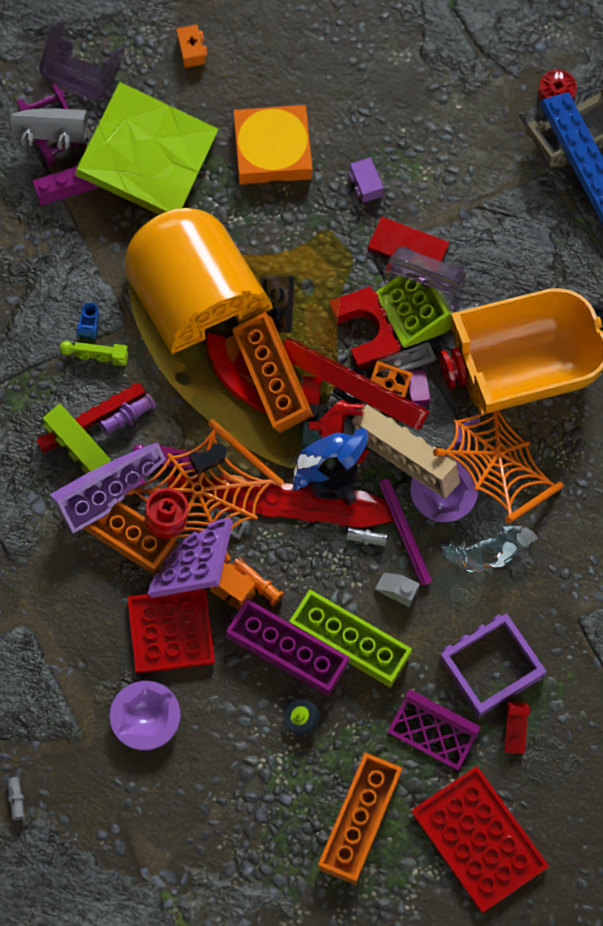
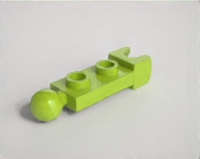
M63 341L59 346L60 353L65 356L75 353L76 357L83 360L91 358L97 359L100 362L112 361L113 365L120 366L127 365L129 353L127 351L128 346L119 344L109 347L78 342L73 345L69 341Z

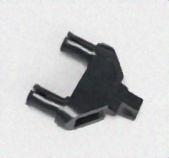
M334 457V461L337 462L342 470L328 476V480L320 482L310 481L308 483L310 491L317 498L327 500L342 499L348 506H351L356 502L353 487L359 467L357 464H354L347 470L338 458Z

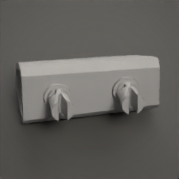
M31 109L13 113L10 115L12 137H22L21 145L24 147L27 141H29V147L32 146L33 139L58 141L57 146L59 149H62L64 143L66 149L69 148V142L86 143L88 110Z

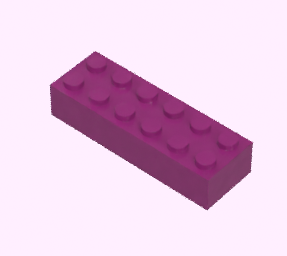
M248 599L245 600L226 631L227 639L328 697L349 664L348 656Z

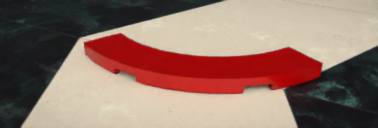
M207 333L205 336L206 351L218 379L237 399H242L250 404L253 409L267 414L257 388L249 384L231 363L226 349L225 337Z

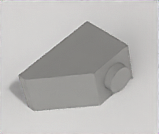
M383 573L375 591L410 607L418 593L420 584L403 575Z

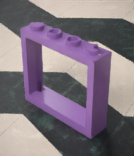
M507 613L503 616H495L487 626L484 624L474 630V634L470 636L464 635L458 640L459 643L456 645H448L441 650L440 661L478 718L541 680L547 673ZM504 624L535 670L480 703L450 657Z

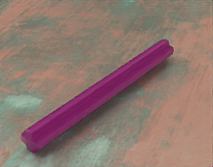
M383 479L379 482V486L422 586L429 585L432 582L391 482L389 479Z

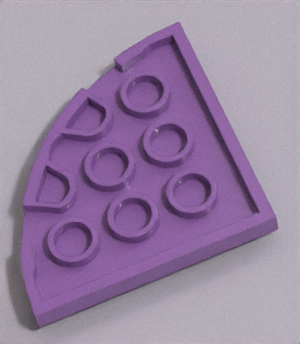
M225 518L210 523L207 529L199 533L195 531L178 544L163 561L165 565L161 571L155 574L149 587V596L154 598L219 586L233 521L230 518Z

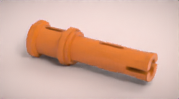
M241 558L233 562V565L238 568V572L243 575L248 574L254 579L255 587L258 589L257 592L260 596L266 597L272 606L280 602L284 596L283 591H278L270 580L265 581Z

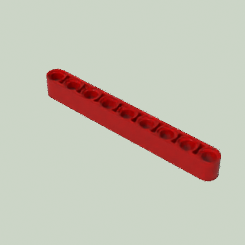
M291 338L285 339L283 345L292 364L415 429H422L429 414L427 409Z

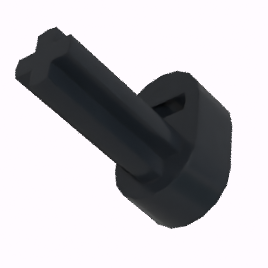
M337 387L331 393L339 401L345 400L349 404L369 405ZM348 415L347 420L352 422L356 415Z

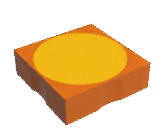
M306 105L234 110L240 184L266 183L274 180L294 181L312 179Z

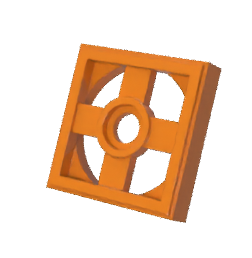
M377 361L371 380L387 388L385 386L387 381L392 382L393 386L387 389L402 393L401 396L405 398L413 373ZM390 370L388 377L381 378L376 376L381 371ZM397 373L403 378L405 386L396 382L395 377Z

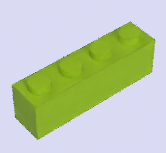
M61 403L42 418L44 429L49 434L52 432L57 437L55 441L62 448L65 446L68 449L69 457L74 462L78 461L82 465L81 470L85 474L111 462V459Z

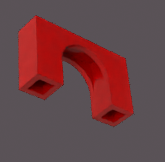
M371 286L329 301V311L336 325L353 318L363 317L374 322L378 328L379 333L375 339L351 349L350 357L354 366L362 370L375 366L378 360L397 354L401 349L399 340L393 336L394 330L391 323H387L385 309L380 307L378 303V294L376 291L373 292Z

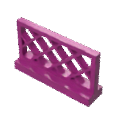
M409 689L387 733L459 771L481 727ZM407 703L416 707L417 715L406 718L404 709ZM402 713H403L404 719H400V720H399V718L401 717V715H402ZM426 714L432 715L435 724L424 727L421 716ZM419 717L422 728L410 731L407 720ZM436 718L443 722L437 723ZM405 721L408 729L407 733L398 734L393 731L397 723ZM447 723L451 726L453 734L442 737L439 725ZM437 727L439 738L428 741L425 730ZM423 731L426 742L420 744L413 742L411 734ZM465 733L471 736L468 744L459 746L456 735ZM454 736L457 747L446 750L443 739ZM441 740L444 751L435 754L431 751L429 743ZM427 744L428 749L424 748L422 745ZM465 748L462 754L460 749ZM459 751L461 758L457 765L449 761L448 752ZM445 754L446 759L439 755Z

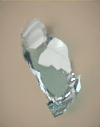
M525 526L501 527V535L465 548V541L457 548L454 543H451V545L442 547L445 557L455 565L467 571L483 572L484 569L486 570L491 567H503L512 560L519 547H529L538 537ZM485 548H499L500 553L495 556L496 561H482Z

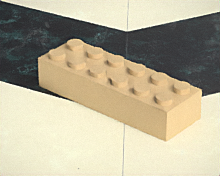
M366 405L365 410H362L364 416H356L352 420L354 430L363 427L367 429V447L446 499L460 483L457 463L452 457L434 456L433 450L436 447L429 446L423 438L414 436L408 428L399 426L391 417H385L379 409Z

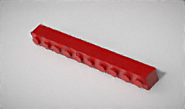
M140 382L135 383L130 388L122 390L118 395H113L107 401H102L100 405L90 408L89 411L81 413L74 419L84 430H87L119 412L122 403L131 405L142 399L146 391ZM52 432L42 435L36 440L43 454L59 445L55 441L57 437Z

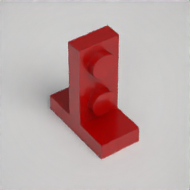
M507 701L504 752L525 754L527 720L530 714V707L527 703Z

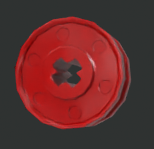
M551 70L547 72L540 80L538 88L539 101L541 102L543 99L567 92L570 93L574 101L577 90L576 80L570 73L564 70Z
M457 347L452 348L451 357H449L446 350L440 351V367L448 389L455 388V379H457L460 386L467 385L466 368L460 350Z

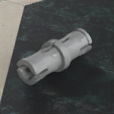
M351 528L348 530L347 540L363 542L364 545L374 544L383 547L386 545V534L373 533L367 529L366 531Z
M18 777L9 778L6 781L12 820H22L25 818L23 809L24 795L21 794L20 779Z

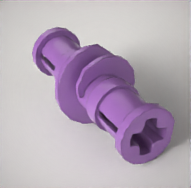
M147 393L142 399L131 405L122 403L119 409L120 412H117L105 421L102 420L99 422V426L106 436H110L112 431L123 427L126 423L130 427L133 426L132 419L137 420V417L141 416L148 409H154L156 407L155 402Z

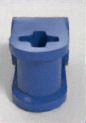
M88 302L83 305L77 326V338L88 337L96 340L100 313L95 303ZM90 311L95 312V314L92 316L87 315V313Z

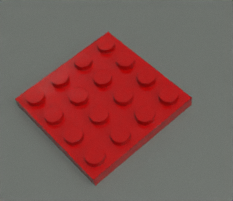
M206 588L151 598L149 594L127 597L136 674L215 664Z

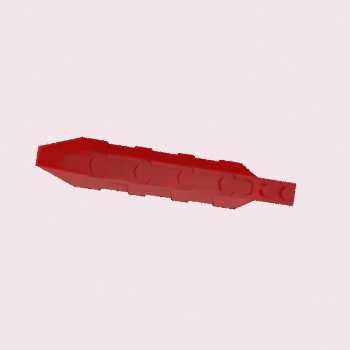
M225 474L217 476L229 484L237 483ZM231 475L242 482L255 481L244 478V476ZM172 476L168 480L167 488L171 486L177 476ZM181 477L173 488H181L186 479ZM215 478L209 479L216 486L224 485ZM192 479V481L197 483L198 479ZM202 480L201 484L203 487L211 486L206 480ZM188 483L185 488H192V486ZM275 483L269 484L260 495L255 514H262L266 517L277 518L279 516L301 519V521L335 523L340 526L365 528L394 522L387 502L370 493L354 490L356 502L348 506L342 499L327 500L315 497L310 491L309 484L304 488L300 487L298 490L293 489V484L283 483L280 487ZM265 484L255 485L247 498L245 511L252 513L256 495ZM250 486L241 487L235 506L242 509L244 497ZM198 488L194 489L196 492L201 491ZM237 488L229 489L226 502L232 504ZM226 489L217 490V497L223 499ZM214 490L205 491V492H208V493H210V494L213 495V491H214ZM181 492L186 498H192L191 492ZM202 495L204 501L207 502L210 499ZM212 501L209 504L213 505L217 503V501ZM220 504L216 507L223 510L227 506ZM229 509V510H227L226 512H234V513H235V512H238V511H235V510H233V509Z

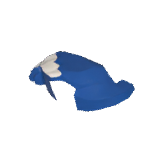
M364 427L357 429L352 436L334 433L317 440L302 450L296 460L293 489L304 488L310 481L320 482L328 480L329 478L317 470L320 464L328 458L337 457L347 470L352 467L366 447L368 440L367 429Z

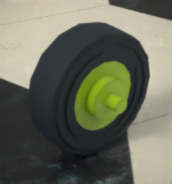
M304 699L291 703L284 714V723L288 730L295 735L301 736L314 731L320 719L319 710L316 705Z

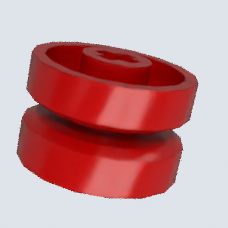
M162 488L151 493L146 501L144 520L147 529L159 538L168 539L181 534L186 527L189 505L186 497L181 492L172 488Z

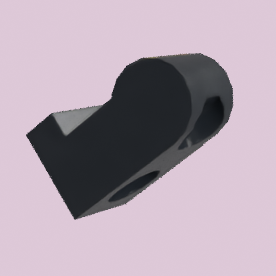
M217 443L212 445L210 450L198 455L197 451L190 453L189 461L197 475H200L224 462L227 450L224 445Z

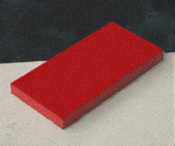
M381 216L367 250L409 266L420 261L430 270L431 274L436 275L450 242Z

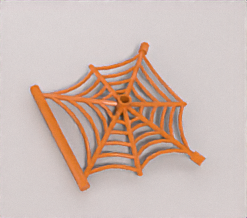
M499 411L493 412V416L487 420L469 426H464L462 422L479 418L485 414L454 420L455 437L452 444L447 450L435 448L433 455H448L457 460L470 474L475 485L474 490H480L489 494L507 510L508 516L505 517L507 524L512 523L563 488L562 482L552 483L539 470L529 452L528 445H530V442L524 441L517 435ZM498 416H499V418L501 419V421L504 423V425L506 426V428H507L518 440H520V441L522 442L521 444H519L517 441H515V440L506 432V430L503 428V426H502L501 423L499 422ZM494 419V428L478 433L470 430V428L478 427ZM459 426L462 434L459 450H451L457 441ZM499 428H500L501 431L508 437V439L511 440V441L515 444V446H514L513 444H511V443L499 432ZM495 430V436H493L490 439H482L481 437H479V435H484ZM465 432H467V451H462ZM470 435L474 437L475 451H470ZM499 437L510 447L507 448L505 445H503V443L499 440ZM495 439L496 448H494L488 442H491ZM478 441L483 444V451H478ZM522 447H525L527 456L537 473L528 465L523 455ZM516 449L519 450L520 456H521V458H522V460H523L525 466H524V465L521 463V461L519 460V458H518V456H517V453H516ZM455 455H460L472 465L479 478L478 482L469 467ZM465 455H469L479 465L483 472L482 476L476 465ZM474 455H478L487 466L486 470ZM502 458L509 461V463L503 465ZM509 465L519 467L507 471L506 474L504 473V468ZM493 466L499 468V469H500V473H498L497 471H495V470H493V469H491V468H492ZM521 470L529 473L516 477L507 486L506 478L510 473ZM489 471L500 477L502 483L488 475ZM487 477L503 488L504 493L492 484L484 481V479ZM526 477L540 480L522 485L514 492L511 499L509 498L508 490L517 480ZM483 483L505 498L506 504L492 492L480 487ZM535 484L551 486L512 512L513 500L523 488Z
M212 419L208 423V426L212 428V432L200 446L181 455L172 456L168 453V460L163 468L147 483L136 489L132 488L126 495L136 493L146 502L147 499L141 493H148L150 495L154 491L162 489L159 487L164 485L173 476L176 469H178L180 473L169 488L176 489L179 492H191L192 498L188 504V517L204 516L207 517L209 522L187 521V524L208 526V524L215 522L225 511L233 509L238 512L232 513L226 518L239 514L248 516L233 524V529L241 522L249 519L257 520L258 517L255 515V510L262 492L269 484L275 483L280 487L284 481ZM218 433L270 480L252 477L239 470L226 458L225 461L231 468L255 481L242 482L228 474L219 464L217 465L219 470L237 483L229 484L219 479L209 469V473L218 482L224 484L216 486L209 480L205 472L189 477L187 473L194 472L195 470L184 471L182 466H187L191 463L179 464L175 459L198 451L208 441L206 451L210 450L213 442L217 444L215 434ZM170 461L175 465L169 476L160 484L151 489H142L156 480L167 468ZM183 475L186 479L184 485L181 488H173ZM199 476L198 482L194 483L192 479ZM203 476L211 486L203 487L201 484ZM188 483L192 486V488L185 487L188 485ZM265 484L256 495L252 513L245 511L247 498L255 485ZM250 486L244 497L242 509L235 506L241 487ZM198 488L201 491L196 492L194 489ZM237 488L232 504L226 502L229 489ZM226 489L223 499L217 497V490ZM214 490V491H213V495L210 494V493H208V492H205V491ZM202 495L210 499L205 503ZM199 498L200 503H194L195 499ZM217 501V503L213 504L209 510L207 509V506L210 502ZM220 504L227 506L212 520L210 512ZM199 506L203 508L205 513L189 512L192 507ZM190 527L185 528L183 531L201 532L204 529ZM179 534L176 538H187L190 534ZM226 551L225 563L231 561L228 551Z

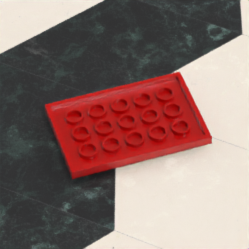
M478 766L411 810L416 821L482 914L549 867Z

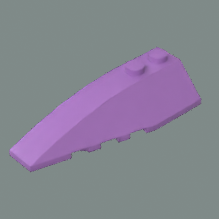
M154 443L100 466L50 494V497L57 511L74 534L111 511V507L117 502H121L125 498L124 495L132 488L135 489L145 476H149L166 459L159 444Z

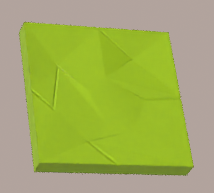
M119 82L77 167L75 175L159 215L167 211L180 209L185 203L217 134L218 128Z

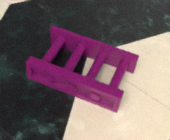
M56 84L52 85L54 95L31 105L29 103L26 104L23 98L16 101L19 112L40 109L56 101L60 104L61 109L69 108L65 102L66 97L63 90H59ZM86 136V143L69 142V148L81 144L84 151H86L87 142H89L88 137ZM34 139L48 167L55 164L53 158L56 156L55 154L66 150L65 143L62 149H59L58 146L48 147L46 143L48 140Z

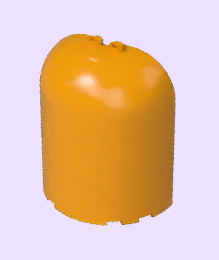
M180 208L162 213L142 226L128 245L124 260L126 277L171 354L205 340L206 328L236 315V319L240 324L273 309L270 299L225 227L217 218L205 211L193 208Z
M560 288L546 289L451 313L452 332L456 340L454 344L460 350L466 368V388L480 414H487L583 389L597 380L603 372V331L599 329L602 328L601 319L596 316L591 304L576 292Z

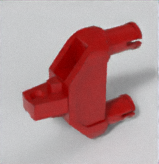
M340 400L323 418H320V422H309V430L319 431L318 435L323 438L334 433L344 434L345 417L347 415L364 416L362 410H365L364 404H349L345 400Z

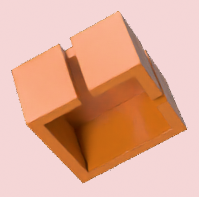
M224 562L219 586L210 587V592L223 601L231 595L232 597L228 604L238 611L246 599L251 601L256 595L254 579L248 574L243 575L238 572V568L231 563L226 564Z

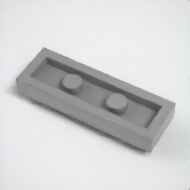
M429 342L378 361L409 371L436 361V357ZM390 370L381 371L382 378L388 377Z

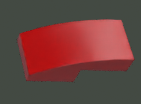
M304 376L302 390L308 404H320L323 380L315 376Z

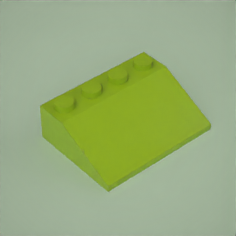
M420 261L376 291L379 302L385 309L386 315L404 348L442 335L452 328L451 313L453 311L430 270Z

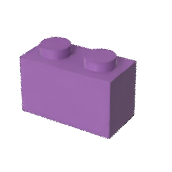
M371 157L351 163L348 177L350 182H354L355 194L357 197H360L362 203L383 197L384 188Z

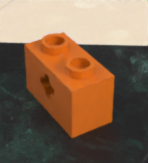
M198 25L176 28L184 68L205 64V57L208 54L206 46H202L204 37L203 32L198 30Z

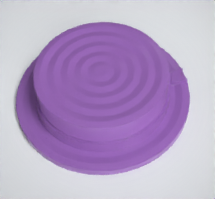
M458 461L456 463L460 483L446 499L415 478H412L410 487L411 498L417 510L425 517L438 522H452L466 516L474 507L478 490H474L475 485L470 474Z
M152 681L135 682L122 689L115 697L110 710V723L116 737L126 746L137 750H152L163 746L174 736L180 723V708L174 694L165 686Z

